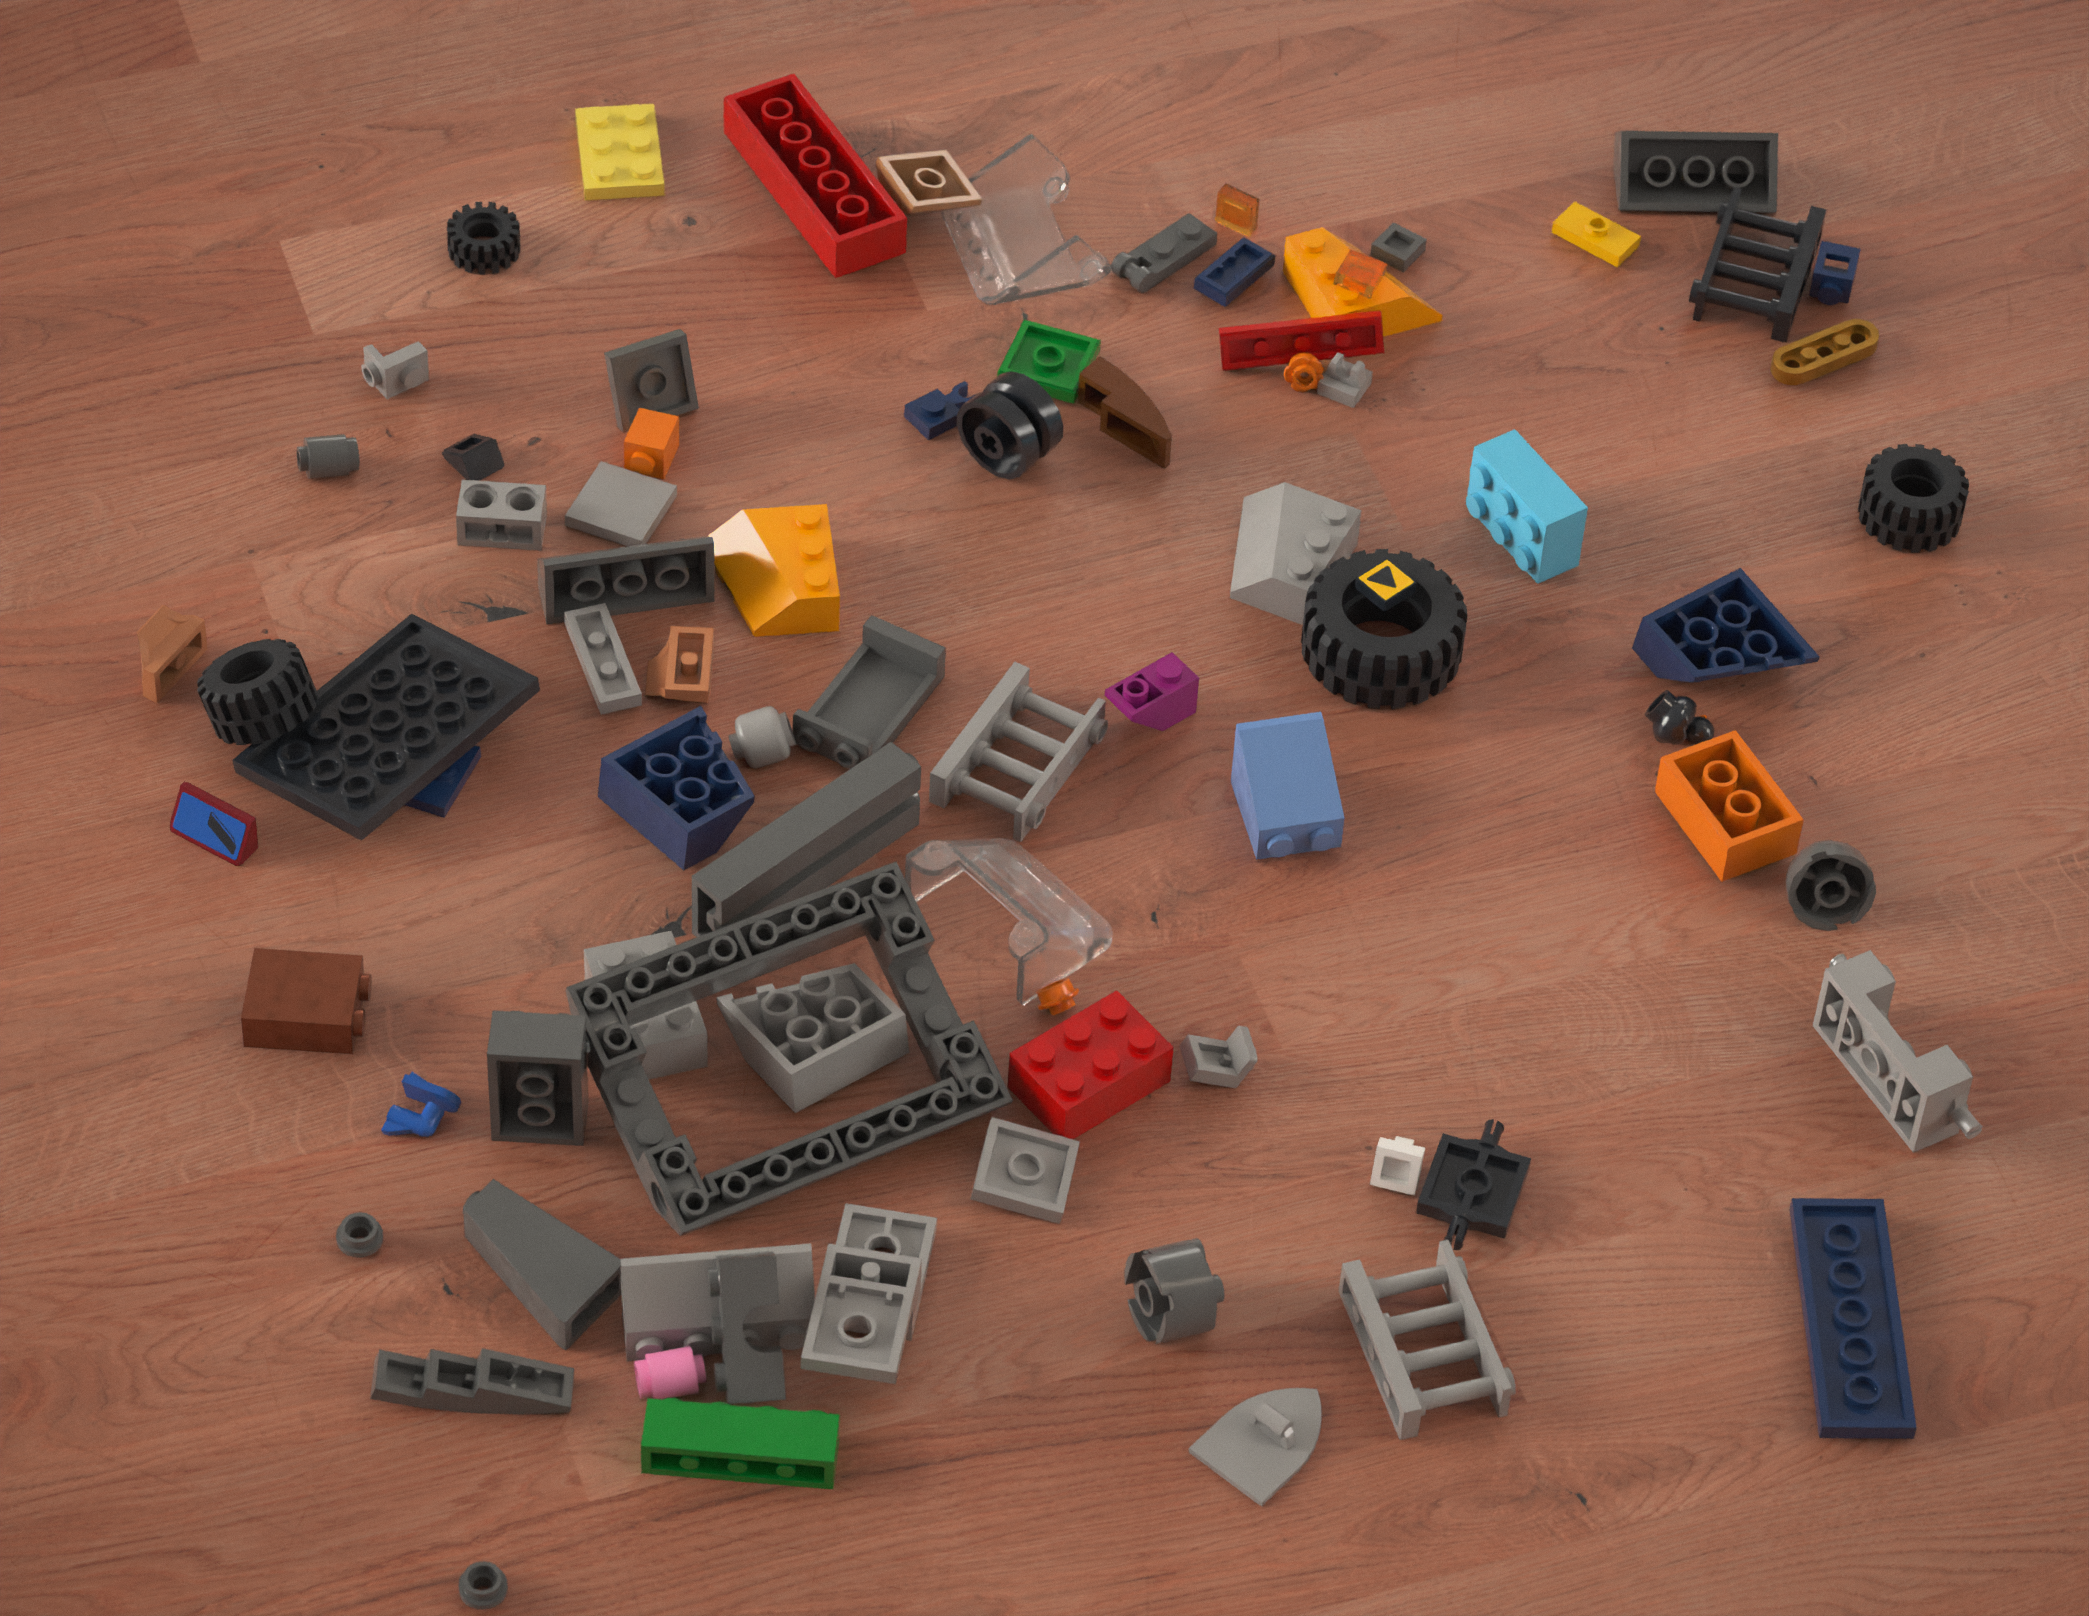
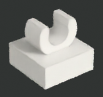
M1396 1136L1395 1140L1380 1137L1370 1185L1415 1196L1425 1148L1414 1145L1415 1140Z

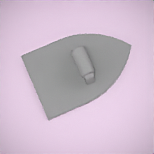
M1286 1388L1251 1397L1227 1412L1189 1447L1188 1452L1262 1507L1299 1472L1315 1449L1320 1434L1322 1417L1318 1389Z

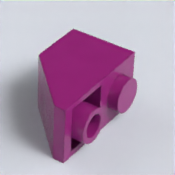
M1171 652L1105 689L1104 696L1132 722L1164 731L1196 713L1199 677Z

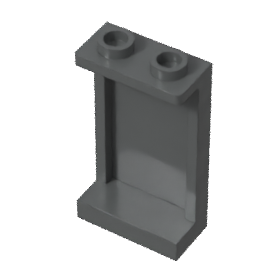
M871 615L863 625L861 646L809 711L805 712L798 709L794 713L792 731L796 744L807 751L820 754L838 762L845 768L851 769L888 743H893L945 677L946 647Z

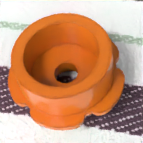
M1300 353L1289 361L1288 366L1284 370V378L1286 382L1291 383V388L1295 391L1307 392L1309 389L1318 388L1319 380L1324 379L1322 375L1324 367L1314 355ZM1306 372L1308 376L1303 377L1301 373Z
M1069 977L1052 982L1036 991L1041 1002L1037 1007L1039 1010L1049 1009L1051 1015L1059 1014L1076 1005L1073 997L1078 994L1079 989L1073 988Z

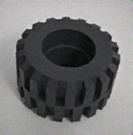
M1899 444L1897 449L1888 447L1883 449L1882 455L1876 454L1871 459V463L1867 465L1858 512H1860V523L1866 525L1865 531L1870 536H1877V542L1884 546L1890 544L1894 546V550L1902 551V549H1909L1911 553H1920L1921 549H1926L1930 552L1937 550L1938 545L1944 547L1950 543L1951 537H1956L1962 523L1969 492L1968 478L1964 477L1965 470L1963 467L1955 465L1956 460L1950 455H1942V451L1934 447L1932 450L1924 448L1925 445L1916 444L1915 447Z
M262 639L234 648L219 656L211 665L206 667L202 672L203 676L197 682L198 694L214 731L219 739H223L228 744H258L280 737L304 722L309 717L308 714L314 711L316 707L315 702L318 700L316 688L299 648L296 647V644L286 642L284 639Z

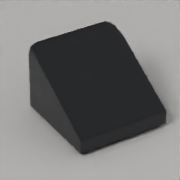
M472 434L444 449L442 452L444 459L466 480L480 481L504 467V460L496 439L478 434Z

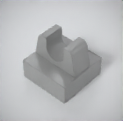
M1337 353L1329 363L1323 375L1324 379H1320L1318 382L1317 394L1354 408L1371 385L1373 372L1365 369L1363 362L1358 360L1356 364H1352L1343 360V354Z

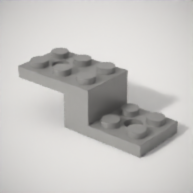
M845 1203L836 1244L828 1243L802 1351L801 1369L896 1384L905 1340L912 1341L936 1235L937 1218ZM885 1247L891 1249L895 1254L873 1250ZM847 1330L865 1333L868 1335L863 1338H852L849 1337L845 1333V1331Z

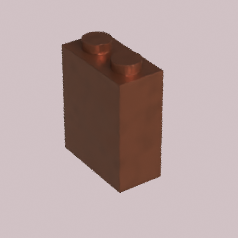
M254 948L241 1015L244 1047L353 1054L356 1036L363 1037L365 1032L366 1011L361 1009L362 1001H370L372 989V975L364 974L363 955Z

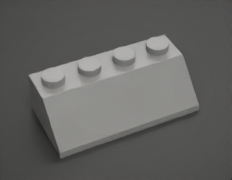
M811 1244L620 1259L622 1320L626 1360L645 1359V1354L688 1346L691 1347L693 1355L701 1354L704 1357L708 1354H721L722 1344L713 1345L711 1316H717L720 1313L718 1297H710L708 1268H716L715 1255L773 1251L776 1256L779 1304L763 1305L753 1309L744 1320L743 1336L749 1343L760 1347L780 1346V1348L787 1350L804 1347L815 1301Z

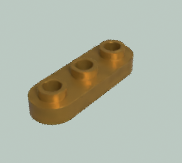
M1847 320L1778 348L1773 354L1771 374L1777 381L1785 385L1806 383L1873 355L1877 349L1879 331L1875 325L1866 320Z

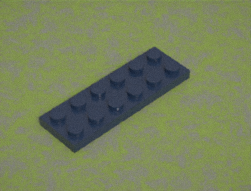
M1792 1198L1789 1210L1819 1438L1914 1439L1917 1426L1884 1199Z

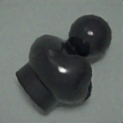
M1669 690L1662 692L1645 712V716L1653 723L1654 736L1660 743L1678 745L1687 739L1689 743L1696 745L1714 737V727L1707 719V715L1695 717L1697 704L1693 699L1687 696L1675 697Z

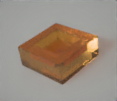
M1226 183L1217 192L1215 221L1249 237L1257 229L1260 199Z
M1350 249L1336 272L1333 284L1371 299L1385 275L1387 263Z

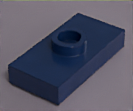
M1243 237L1194 278V289L1226 307L1275 265V255Z
M476 745L405 805L445 818L481 758L480 747Z

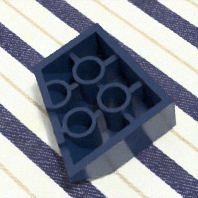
M1741 568L1642 617L1632 646L1635 653L1657 678L1692 683L1818 662L1820 658Z
M701 706L601 758L598 798L682 870H686L717 853L753 805L755 795L735 762L728 760L722 749L723 742L716 731L712 732L706 723L707 715Z

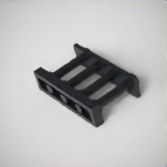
M1734 187L1729 202L1722 201L1716 220V224L1720 225L1703 277L1701 280L1694 279L1691 287L1689 302L1695 303L1693 320L1701 321L1707 302L1767 317L1768 322L1774 323L1771 339L1787 343L1821 241L1827 209L1811 206L1807 220H1799L1798 223L1738 209L1742 189ZM1735 224L1793 238V243L1798 244V247L1782 248L1733 236L1731 232ZM1725 250L1784 264L1785 269L1790 271L1789 273L1781 272V275L1724 262L1722 258ZM1716 276L1775 290L1776 295L1781 297L1780 299L1773 298L1772 301L1715 288L1713 284Z

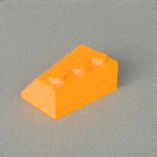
M1321 227L1286 237L1282 272L1311 318L1381 311L1383 337L1442 321L1443 315L1358 248L1325 228Z
M827 504L743 509L708 535L713 537L716 574L721 582L726 583L734 596V604L754 637L839 631L840 593Z

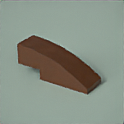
M1099 356L1079 373L1078 403L1101 416V432L1165 469L1170 465L1172 434L1163 416L1137 383L1119 368Z

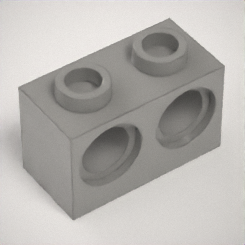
M462 480L456 512L457 545L542 551L547 518L546 485Z

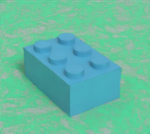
M1515 429L1475 446L1466 497V506L1469 513L1482 522L1491 532L1495 542L1503 545L1514 557L1518 567L1526 571L1537 584L1579 566L1588 507Z

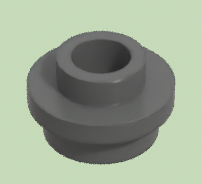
M362 1212L353 1213L345 1217L336 1231V1242L339 1249L348 1256L357 1258L367 1257L374 1254L383 1243V1229L373 1216Z
M486 1561L476 1562L470 1565L461 1575L458 1583L459 1595L462 1601L469 1607L480 1610L490 1609L499 1605L505 1599L508 1592V1581L503 1571L495 1564ZM481 1586L490 1587L488 1590H477Z

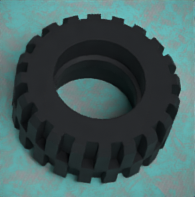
M1376 549L1375 553L1366 554L1365 550L1351 554L1350 559L1346 560L1345 557L1334 561L1330 564V569L1326 567L1315 577L1314 583L1309 586L1306 594L1301 652L1304 661L1309 666V671L1318 682L1324 680L1323 686L1332 694L1340 693L1344 695L1343 699L1355 705L1358 701L1367 703L1368 708L1380 709V705H1391V709L1404 708L1406 703L1412 702L1413 705L1428 700L1429 694L1434 697L1446 688L1447 683L1454 679L1462 660L1468 615L1467 606L1463 602L1464 596L1456 584H1452V579L1442 569L1436 571L1434 569L1435 565L1423 557L1421 560L1412 558V553L1400 551L1399 554L1388 553V549ZM1388 558L1417 583L1414 594L1383 612L1355 588L1356 577ZM1368 621H1387L1401 625L1413 633L1399 637H1381L1367 633L1355 625Z

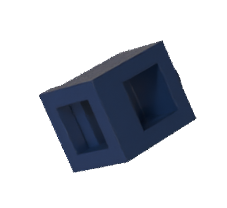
M1821 241L1809 296L1817 297L1825 305H1836L1839 302L1848 304L1861 249ZM1830 259L1849 263L1848 269L1827 266L1825 261Z

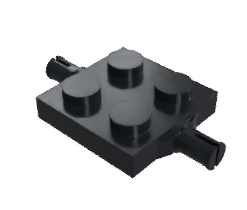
M1494 1120L1486 1121L1480 1140L1462 1139L1443 1133L1420 1194L1416 1214L1450 1224L1444 1240H1449L1452 1246L1455 1238L1454 1250L1462 1249L1468 1229L1505 1239L1530 1169L1531 1158L1508 1152L1498 1145L1504 1131V1125L1500 1121H1497L1494 1131Z

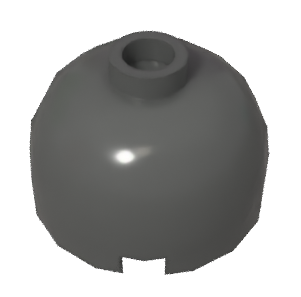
M1824 840L1812 843L1803 848L1791 861L1786 874L1787 898L1798 920L1815 929L1831 931L1838 929L1835 924H1844L1850 920L1852 924L1856 923L1870 910L1876 895V885L1871 867L1859 850L1844 842Z

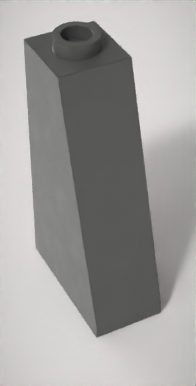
M492 1179L481 1191L474 1192L467 1199L463 1207L466 1239L562 1349L567 1350L621 1295L620 1258L498 1181Z

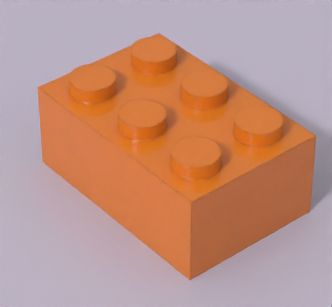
M1736 730L1661 757L1655 793L1721 882L1797 854L1804 819Z

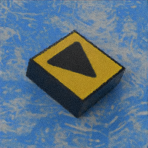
M1386 558L1356 577L1355 588L1385 612L1414 594L1417 582Z

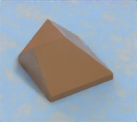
M947 150L880 156L877 158L878 181L906 217L981 205L982 198Z

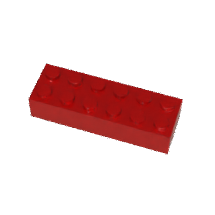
M794 73L724 97L725 135L835 278L906 253V215Z

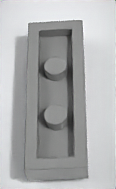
M606 603L564 612L566 629L600 715L641 706V690Z

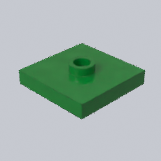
M1024 319L997 372V377L1009 371L1025 374L1036 381L1051 398L1074 404L1078 397L1079 373L1096 360L1100 352L1101 340Z

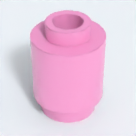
M690 1346L645 1354V1359L634 1361L635 1377L640 1399L652 1397V1399H665L698 1394V1384L706 1382L703 1357L701 1354L693 1355Z

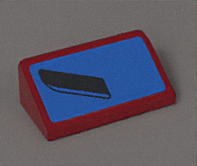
M184 781L180 785L170 820V831L235 866H241L259 848L256 817L189 782Z

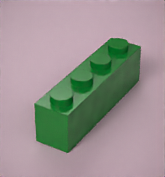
M648 1398L641 1440V1473L834 1490L839 1448L840 1414H830L820 1410H809L807 1412L782 1410L772 1406H735L725 1402L699 1403L682 1401L677 1398Z

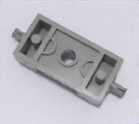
M1871 950L1848 960L1844 954L1835 956L1830 961L1829 968L1825 969L1813 1027L1913 1153L1958 1134L1959 1129L1962 1130L1967 1139L1976 1137L1982 1131L1981 1128L1983 1126L1968 1110L1969 1107L1966 1104L1973 1079L1966 1062L1958 1059L1948 1045L1916 1057L1910 1043L1901 1039L1890 1025L1887 1017L1896 982L1889 967L1881 964Z

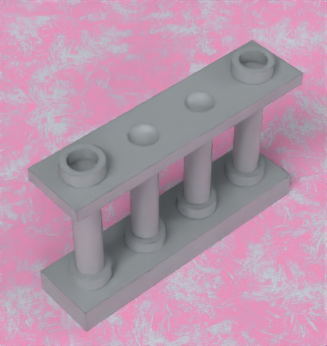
M1014 662L930 772L929 802L945 808L955 794L965 793L1014 815L1013 839L1021 842L1031 828L1037 829L1045 816L1046 807L1094 743L1099 744L1103 740L1107 732L1108 720H1105L1106 701L1101 698H1097L1086 715H1083L1032 693V688L1029 687L1030 668ZM1028 709L1074 729L1066 742L1062 743L1012 721V718L1018 710L1022 712ZM1005 736L1049 755L1053 759L1046 769L1041 771L991 749V746L997 738L1002 739ZM984 764L1028 783L1032 787L1022 800L969 777V775L976 766L981 767Z
M1449 1240L1439 1242L1435 1267L1377 1280L1373 1276L1367 1277L1360 1259L1342 1263L1339 1294L1399 1440L1418 1436L1421 1416H1425L1426 1410L1481 1397H1490L1498 1418L1507 1416L1511 1395H1515L1516 1392L1512 1371L1509 1367L1503 1368L1467 1284L1468 1275L1465 1262L1461 1256H1455ZM1442 1284L1449 1304L1392 1317L1388 1313L1382 1314L1378 1304L1379 1298ZM1455 1321L1458 1322L1465 1341L1408 1354L1404 1350L1398 1351L1394 1342L1395 1335ZM1472 1358L1481 1376L1478 1379L1421 1391L1420 1388H1413L1409 1378L1410 1372Z

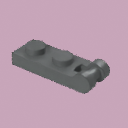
M1188 213L1128 254L1126 252L1119 253L1112 261L1110 269L1118 277L1131 280V286L1140 293H1145L1217 245L1218 233Z

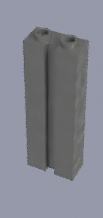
M888 743L692 875V934L695 937L702 936L825 889L918 826L920 816V796L918 791L921 788V766L916 758L910 753L903 752L894 743Z

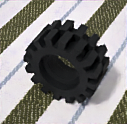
M475 202V208L473 209L467 204L462 206V213L458 210L453 212L452 219L449 218L447 222V244L450 260H454L455 266L458 268L465 265V272L472 273L474 268L478 269V275H485V269H491L492 274L499 273V266H502L505 270L511 267V261H517L518 253H520L521 249L519 220H516L515 213L513 211L508 213V208L504 205L496 209V203L489 202L488 207H482V202ZM480 236L494 237L493 239L489 240L473 239Z

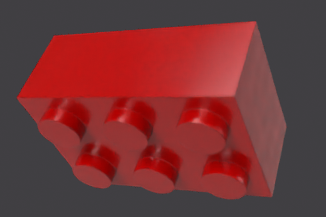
M1116 990L1010 1052L1007 1087L1052 1134L1075 1139L1171 1081L1174 1047Z

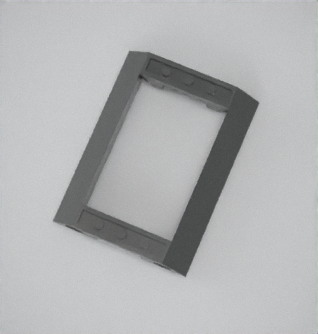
M897 861L566 988L571 1015L586 1016L587 1066L654 1210L680 1236L950 1129L1013 1102L974 1020L962 1024L928 954L935 939ZM866 936L901 1010L906 1014V1021L936 1083L709 1173L702 1180L695 1166L697 1158L686 1134L675 1137L642 1067L647 1051L636 1028L631 1029L630 1026Z

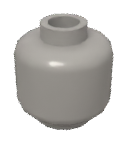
M766 706L738 716L735 720L736 733L728 735L736 760L745 758L747 764L754 769L786 760L790 755V747L796 745L786 712L779 714L772 706Z

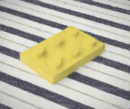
M654 104L575 108L585 201L665 196Z

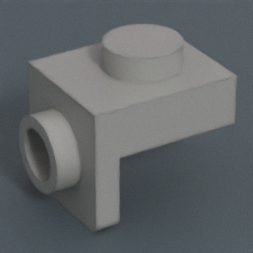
M419 341L384 357L372 344L363 348L364 364L361 367L363 376L369 386H375L386 399L417 387L429 380L428 352Z
M1238 1026L1227 1041L1188 1034L1179 1045L1189 1079L1195 1082L1237 1088L1258 1060L1249 1029L1244 1026Z

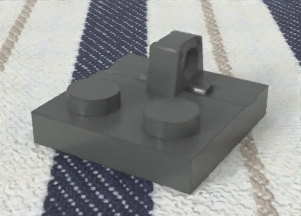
M681 329L604 353L617 427L623 433L629 431L639 408L675 416L699 409L687 335Z

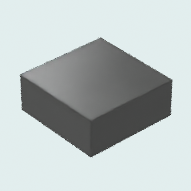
M1393 222L1371 244L1370 256L1404 273L1425 252L1427 239Z

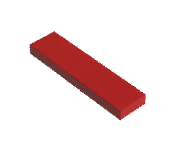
M1381 311L1218 328L1222 371L1289 364V361L1300 353L1312 354L1318 360L1333 359L1337 353L1343 354L1344 358L1384 354Z

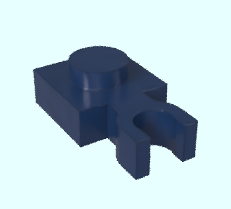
M963 381L953 387L951 393L944 395L937 388L905 404L904 417L928 441L957 426L958 411L964 403L973 397L965 398L968 396V383Z

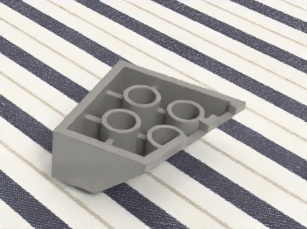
M1286 482L1244 497L1230 598L1303 625L1306 594L1309 586L1314 583L1315 577L1326 567L1330 569V564L1342 557H1345L1346 560L1349 559L1357 547L1361 510Z
M855 963L804 975L801 977L799 984L775 989L772 983L756 987L757 994L734 999L732 993L716 997L717 1005L745 1061L795 1113L909 1053L906 1014Z

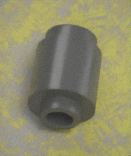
M345 434L305 437L303 446L296 448L299 472L306 471L308 479L348 476L350 471L359 470L360 460L356 437L346 438Z

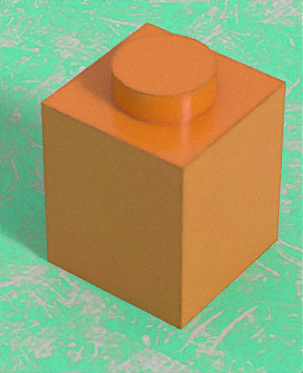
M639 408L624 440V469L664 480L679 448V416Z

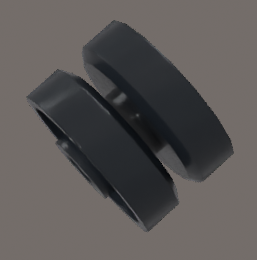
M1009 371L1000 374L986 386L983 392L975 394L964 403L957 413V428L961 440L970 455L985 470L1004 479L1010 480L1023 475L1035 464L1038 458L1046 456L1063 438L1064 425L1059 409L1051 396L1036 381L1022 373Z

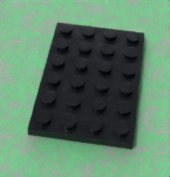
M410 614L317 690L318 700L315 702L316 707L314 711L308 714L309 717L304 722L280 737L258 744L252 743L232 760L235 773L362 841L540 691L538 677L414 614Z

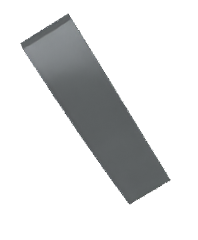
M483 1348L477 1359L434 1349L430 1350L426 1359L379 1349L374 1360L370 1399L418 1408L466 1413L516 1415L569 1413L572 1403L574 1368Z

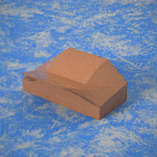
M162 605L137 631L142 662L143 697L158 703L205 653L208 647L204 619L195 615H182L171 610L166 605Z
M671 626L670 637L666 646L648 661L645 696H663L668 699L708 703L712 677L714 628Z

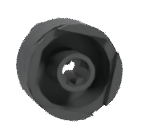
M1198 1238L1141 1250L1129 1255L1125 1265L1124 1278L1125 1285L1133 1283L1135 1298L1127 1301L1133 1321L1144 1339L1148 1342L1156 1340L1155 1344L1165 1343L1205 1333L1215 1328L1217 1303L1224 1301V1286L1217 1274H1211L1206 1261L1204 1246Z

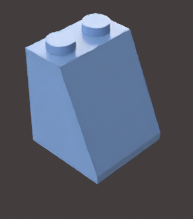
M1314 712L1236 724L1231 785L1256 860L1284 857L1290 854L1310 851H1325L1330 848L1341 847L1345 818L1322 713Z

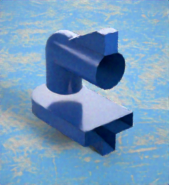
M411 1071L410 1075L405 1074L402 1080L406 1097L425 1103L426 1106L422 1113L419 1114L398 1105H392L381 1129L382 1133L388 1136L416 1134L422 1137H430L438 1128L445 1114L444 1111L457 1112L462 1101L450 1090L429 1083Z

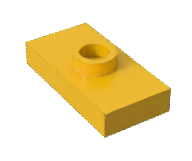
M1577 202L1569 206L1553 222L1551 232L1617 268L1639 247L1641 239L1640 235Z

